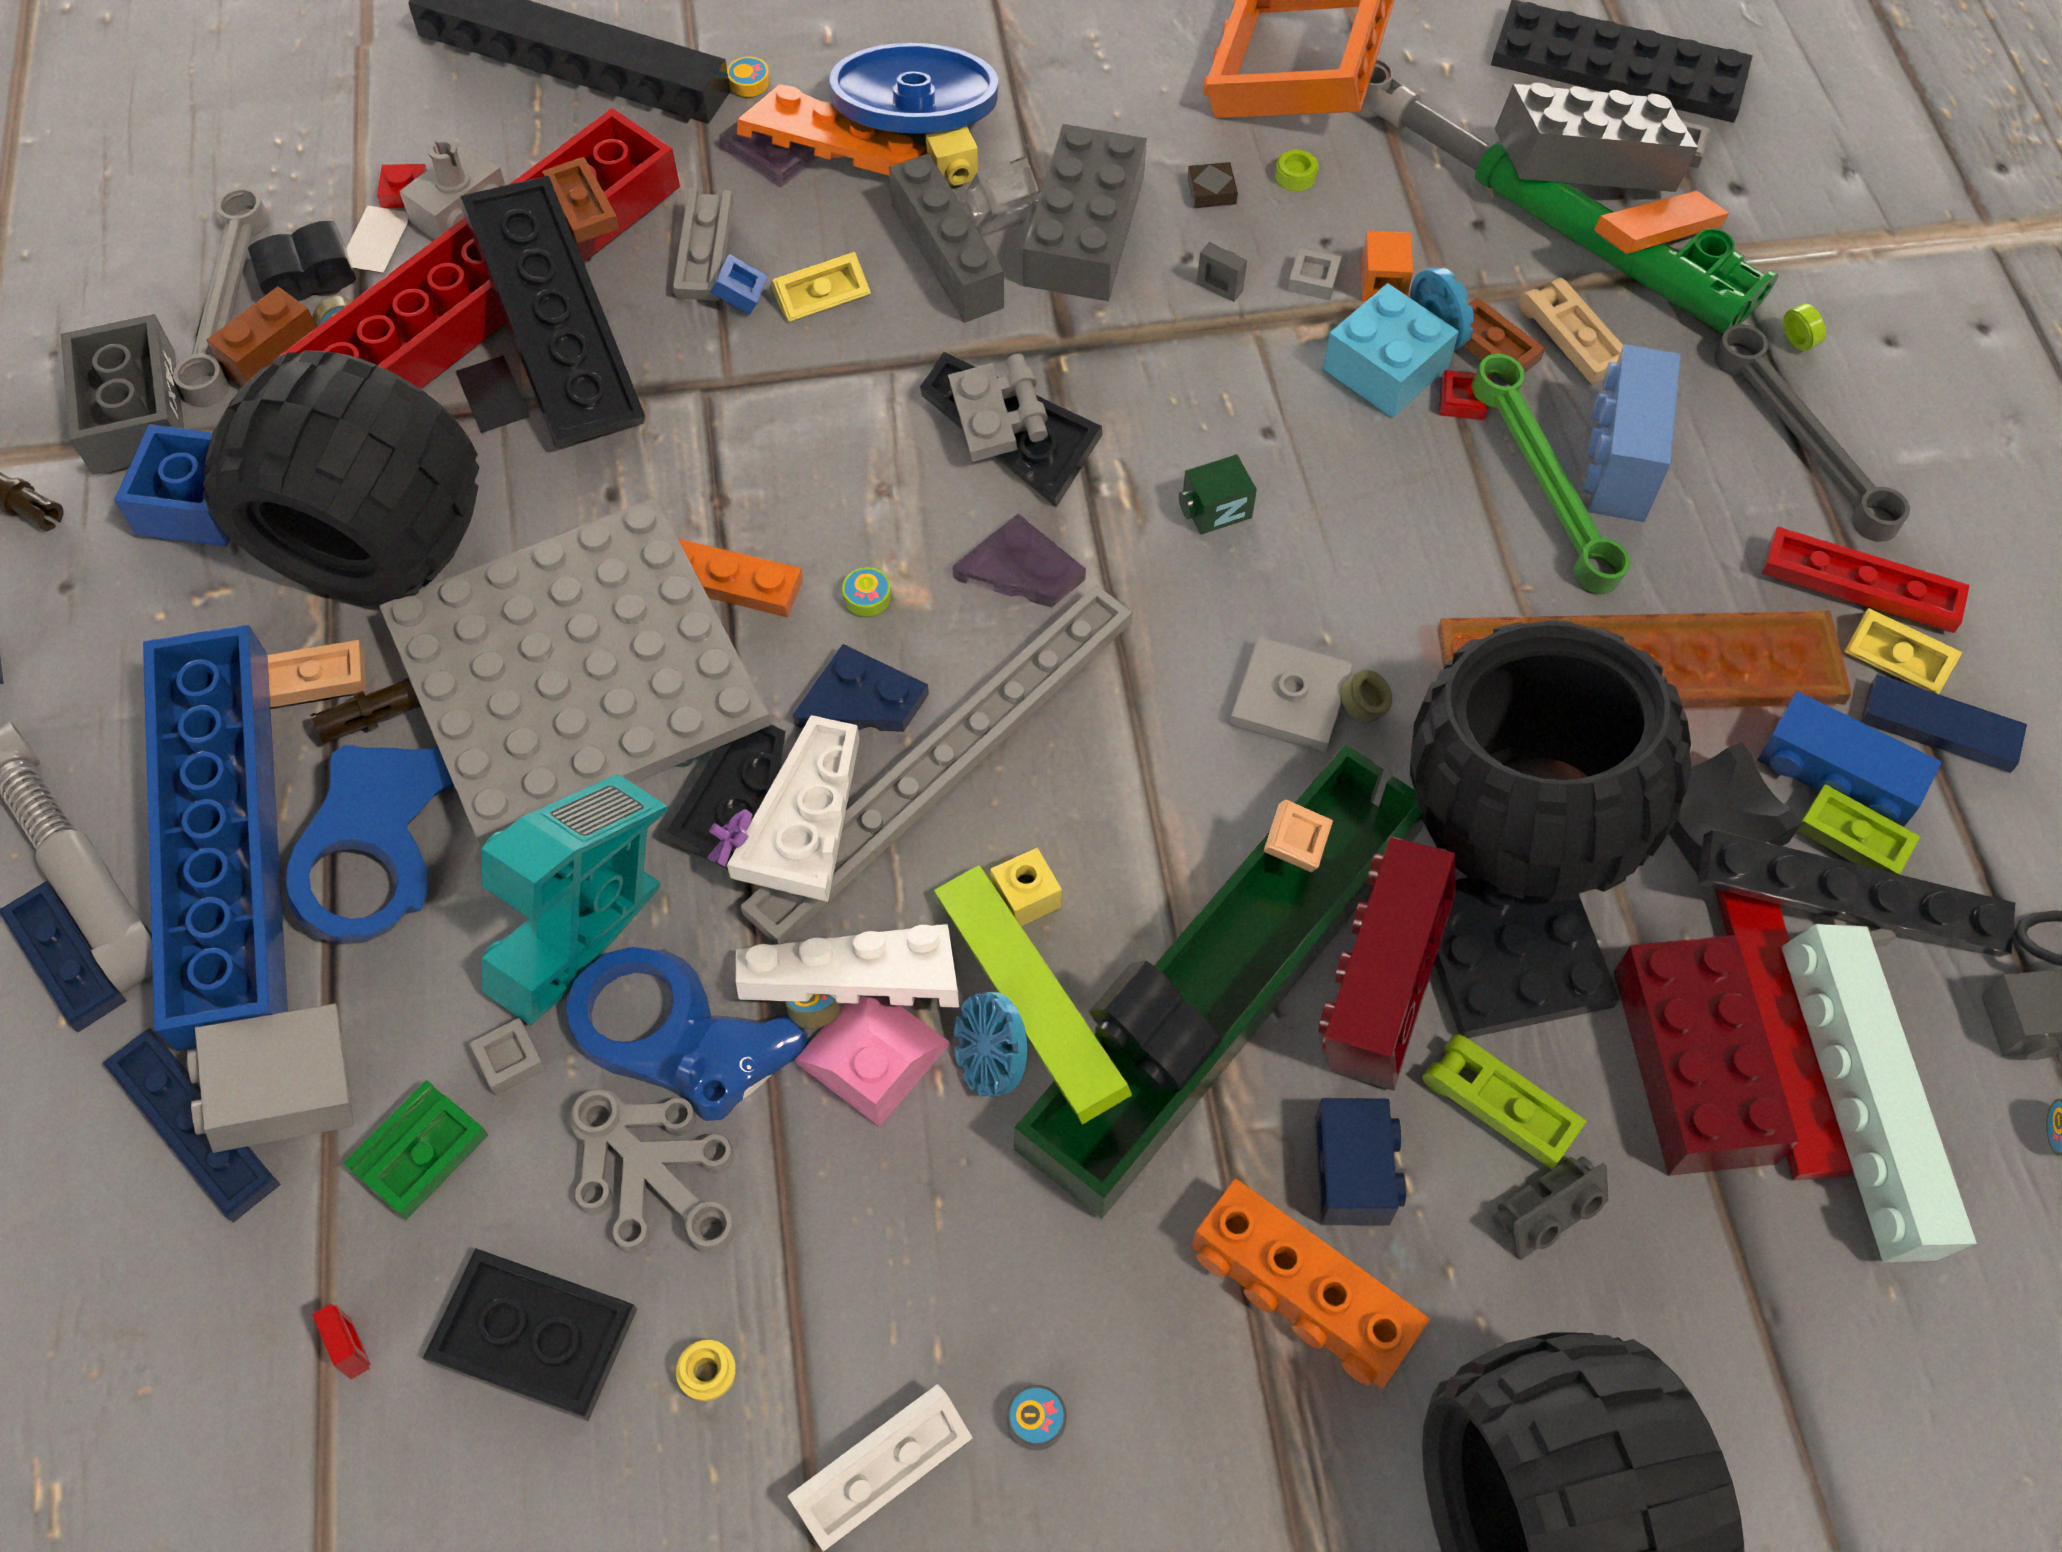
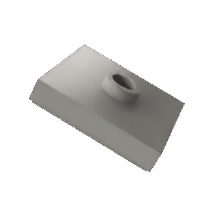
M1258 636L1231 715L1230 725L1326 752L1342 703L1341 688L1343 683L1350 677L1353 663Z

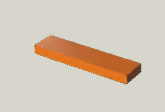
M1695 190L1601 215L1594 230L1621 251L1628 254L1694 235L1704 229L1721 227L1729 212Z

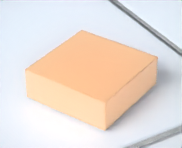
M1285 799L1278 804L1263 852L1312 872L1319 867L1333 820Z

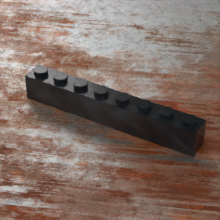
M410 0L408 2L418 36L706 124L710 123L731 92L726 59L530 0Z

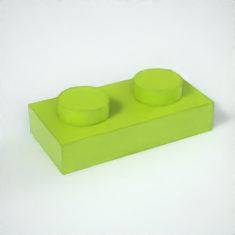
M1824 784L1801 821L1802 825L1797 830L1855 864L1895 874L1902 872L1921 836Z

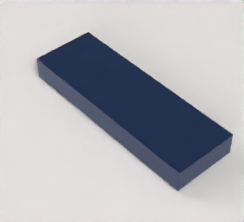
M1877 674L1871 682L1861 719L1863 723L2010 773L2019 764L2027 728L2026 723Z
M45 881L0 909V915L69 1025L77 1033L127 1002L123 994L113 985L97 963L91 952L93 948L48 881Z

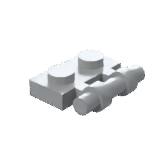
M1014 354L1008 357L1006 362L1009 373L1007 376L997 378L993 363L948 375L972 462L1017 450L1015 433L1027 430L1029 438L1033 442L1041 441L1048 435L1045 426L1047 421L1045 407L1042 402L1037 400L1034 391L1037 381L1033 369L1027 367L1022 354ZM1017 396L1020 407L1016 411L1007 413L1004 399Z

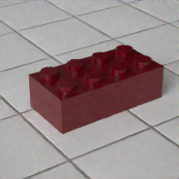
M1390 836L1385 854L1376 853L1373 858L1368 876V884L1373 885L1372 893L1368 903L1360 901L1357 906L1352 923V933L1357 934L1356 942L1352 953L1343 951L1335 976V983L1341 984L1335 1003L1326 1002L1320 1018L1318 1033L1324 1035L1322 1051L1327 1052L1331 1072L1395 1091L1454 903L1456 879L1455 853Z
M1737 935L1630 945L1614 970V975L1668 1176L1778 1164L1799 1143Z

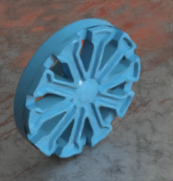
M1439 266L1431 267L1415 276L1411 285L1410 298L1459 331L1454 348L1456 350L1463 347L1471 339L1474 330L1471 327V323L1474 322L1472 305L1467 304L1466 298L1469 296L1462 282L1454 280L1455 275L1453 272L1446 268L1440 269Z
M994 991L975 994V996L969 997L960 1008L962 1015L956 1017L954 1037L958 1038V1046H954L955 1058L958 1067H963L964 1074L962 1077L972 1091L977 1090L978 1094L982 1097L1007 1095L1018 1086L1025 1071L1027 1062L1025 1027L1016 1006L1004 994Z

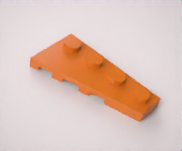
M779 84L744 113L737 122V135L752 138L755 131L772 136V144L790 148L791 142L815 148L814 156L829 160L844 156L852 158L853 166L890 176V166L927 154L926 146L914 142L907 135L875 129L857 123L841 114L832 103L821 102L801 93L795 87Z

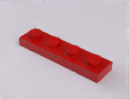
M1778 526L1771 537L1761 573L1955 633L1962 623L1970 587L1966 583Z

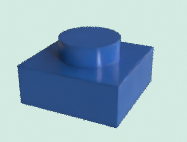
M728 254L710 293L723 299L730 305L751 314L759 300L768 275Z

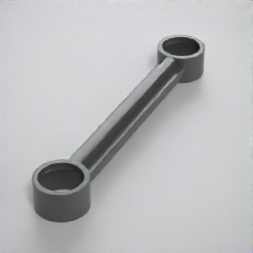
M1745 324L1729 327L1724 332L1715 352V362L1718 367L1729 375L1746 377L1855 505L1856 509L1852 514V524L1861 536L1876 542L1893 539L1909 516L1910 506L1907 499L1894 489L1876 487L1764 357L1768 349V340L1759 329ZM1730 346L1743 347L1749 350L1752 355L1739 354L1732 350ZM1868 508L1884 510L1892 517L1893 521L1878 519Z

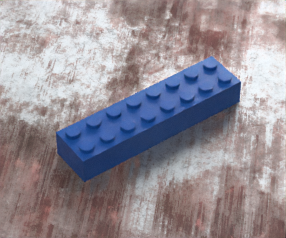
M249 625L143 641L154 1030L177 1051L197 1048L196 1027L288 1012L268 656Z

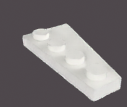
M810 716L746 830L749 835L748 839L742 846L736 848L727 864L731 879L828 902L860 741L857 725Z
M948 924L935 926L919 925L910 929L885 932L867 931L859 935L826 939L811 938L801 942L776 945L759 944L751 948L736 949V987L738 998L741 1000L807 1002L813 994H828L836 998L837 1003L858 1004L860 996L865 995L889 996L890 1005L913 1006L915 997L939 998L940 1007H959Z

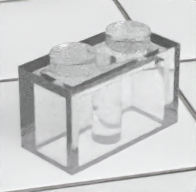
M1024 156L977 172L960 198V203L981 236L984 237L1022 224L1041 201L1042 197L1027 157Z

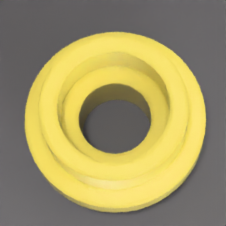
M701 1340L691 1344L680 1355L676 1365V1378L682 1391L688 1397L702 1402L712 1401L723 1396L732 1386L736 1376V1363L732 1353L725 1345L714 1340ZM708 1362L716 1364L717 1373L713 1379L709 1381L697 1379V1370L702 1364Z

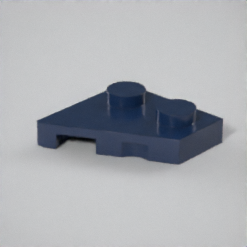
M842 644L793 713L794 725L804 728L812 715L857 725L858 730L872 727L879 731L904 732L929 695L928 684Z

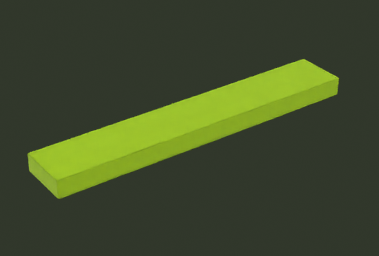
M978 865L935 889L934 892L938 901L995 990L1007 996L1016 1006L1022 1018L1029 1043L1081 1124L1088 1122L1132 1096L1128 1084L981 866Z

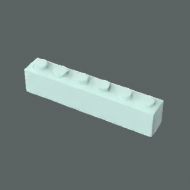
M1815 924L1781 948L1882 1261H1937L1973 1246L1977 1242L1868 927Z

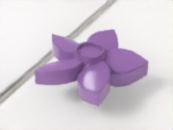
M744 809L735 814L729 821V824L720 827L714 823L711 826L709 832L722 841L718 843L707 859L713 863L717 860L719 864L724 867L726 866L731 851L734 852L736 848L742 846L749 837L746 830L751 823L752 813Z

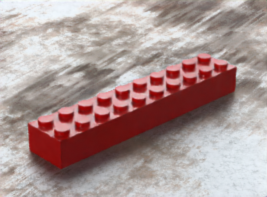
M613 108L609 109L510 183L543 177L542 171L581 157L586 159L617 216L619 229L578 243L577 247L583 262L680 188L673 148ZM465 217L281 355L288 352L303 353L304 350L340 353L378 365L399 375L420 389L506 323Z

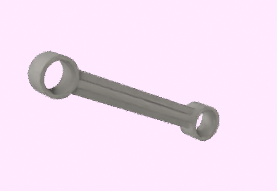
M248 187L230 189L223 193L217 201L216 208L225 228L193 355L181 360L173 372V379L183 398L188 404L195 407L215 405L227 395L229 390V383L206 339L231 321L250 239L252 236L262 232L269 222V216L260 195L254 189ZM252 209L246 214L233 216L239 211ZM202 376H212V378L204 384L198 386H190V384L197 378H200Z

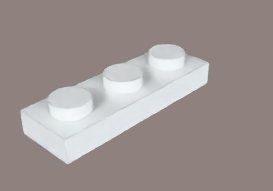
M937 1384L787 1497L824 1552L969 1442L972 1436L947 1393Z

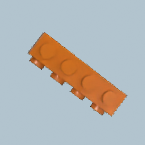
M1237 1178L1233 1180L1195 1231L1191 1248L1197 1252L1196 1258L1203 1267L1218 1277L1224 1278L1227 1274L1245 1287L1243 1291L1245 1296L1255 1306L1267 1313H1272L1276 1310L1293 1323L1292 1330L1301 1340L1316 1349H1321L1323 1346L1343 1360L1341 1362L1342 1368L1352 1378L1364 1385L1370 1386L1374 1383L1383 1390L1430 1321V1318Z

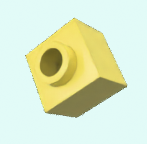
M967 126L926 135L927 154H930L950 187L978 180V147Z
M1038 848L990 869L991 883L1020 926L1061 908L1062 889ZM1031 879L1034 880L1032 883L1023 884L1024 882H1027Z

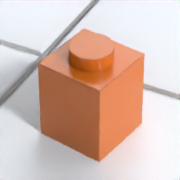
M1367 230L1361 258L1362 301L1370 299L1387 283L1408 296L1413 275L1412 233Z

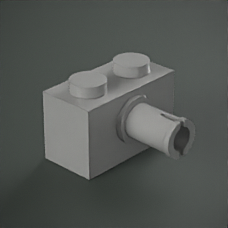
M449 138L434 140L439 154H437L435 145L432 143L429 145L428 153L434 166L399 191L410 223L434 240L465 217L460 206V195L505 185L501 169L498 165L465 143L457 148L456 143Z

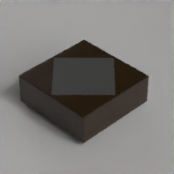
M1231 162L1188 166L1187 177L1194 208L1237 204L1238 192Z

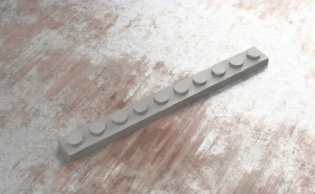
M1095 585L846 810L828 902L762 886L741 905L743 915L772 942L784 944L1132 623L1133 612L1098 585Z

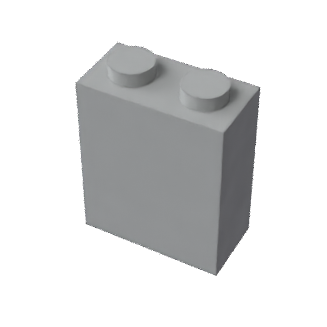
M336 1004L195 1028L197 1049L187 1050V1064L191 1083L200 1082L201 1099L191 1102L192 1119L196 1135L206 1133L213 1153L354 1126L342 1028Z

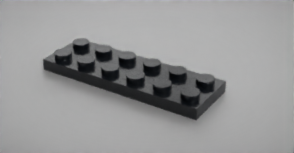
M1511 0L1491 65L1605 93L1619 90L1636 96L1648 97L1650 94H1659L1668 98L1674 109L1734 123L1740 109L1753 55L1734 49H1725L1699 43L1691 39L1668 36L1653 30H1643L1617 24L1613 21L1582 16L1571 11L1543 7L1532 2Z
M544 176L460 195L461 209L555 447L644 424L645 413L550 177Z

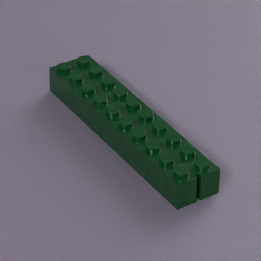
M1344 744L1294 802L1333 820L1319 867L1309 872L1263 852L1269 835L1268 832L1154 964L1173 983L1184 1000L1210 1022L1222 1039L1181 1090H1163L1162 1088L1154 1090L1150 1088L1134 1073L1133 1067L1136 1064L1130 1058L1127 1051L1124 1049L1118 1051L1111 1048L1095 1033V1037L1128 1084L1132 1096L1088 1122L1081 1124L1062 1092L1053 1081L1014 1127V1150L1099 1218L1102 1219L1352 916L1359 902H1363L1371 893L1373 885L1368 884L1370 867L1376 853L1385 854L1390 836L1412 842L1421 832L1424 823L1422 821V812L1414 797L1415 790L1392 775L1386 783L1379 807L1372 802L1375 799L1384 769L1347 744Z

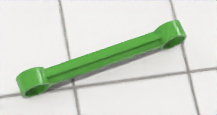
M1505 354L1488 355L1482 360L1472 380L1473 394L1486 405L1498 408L1577 550L1579 557L1573 568L1577 582L1584 589L1592 593L1606 594L1612 592L1619 585L1630 567L1628 552L1618 542L1602 538L1519 391L1525 378L1524 369L1521 364ZM1486 375H1497L1506 380L1510 386L1496 385ZM1589 558H1598L1607 562L1615 574H1605L1598 571L1591 565Z

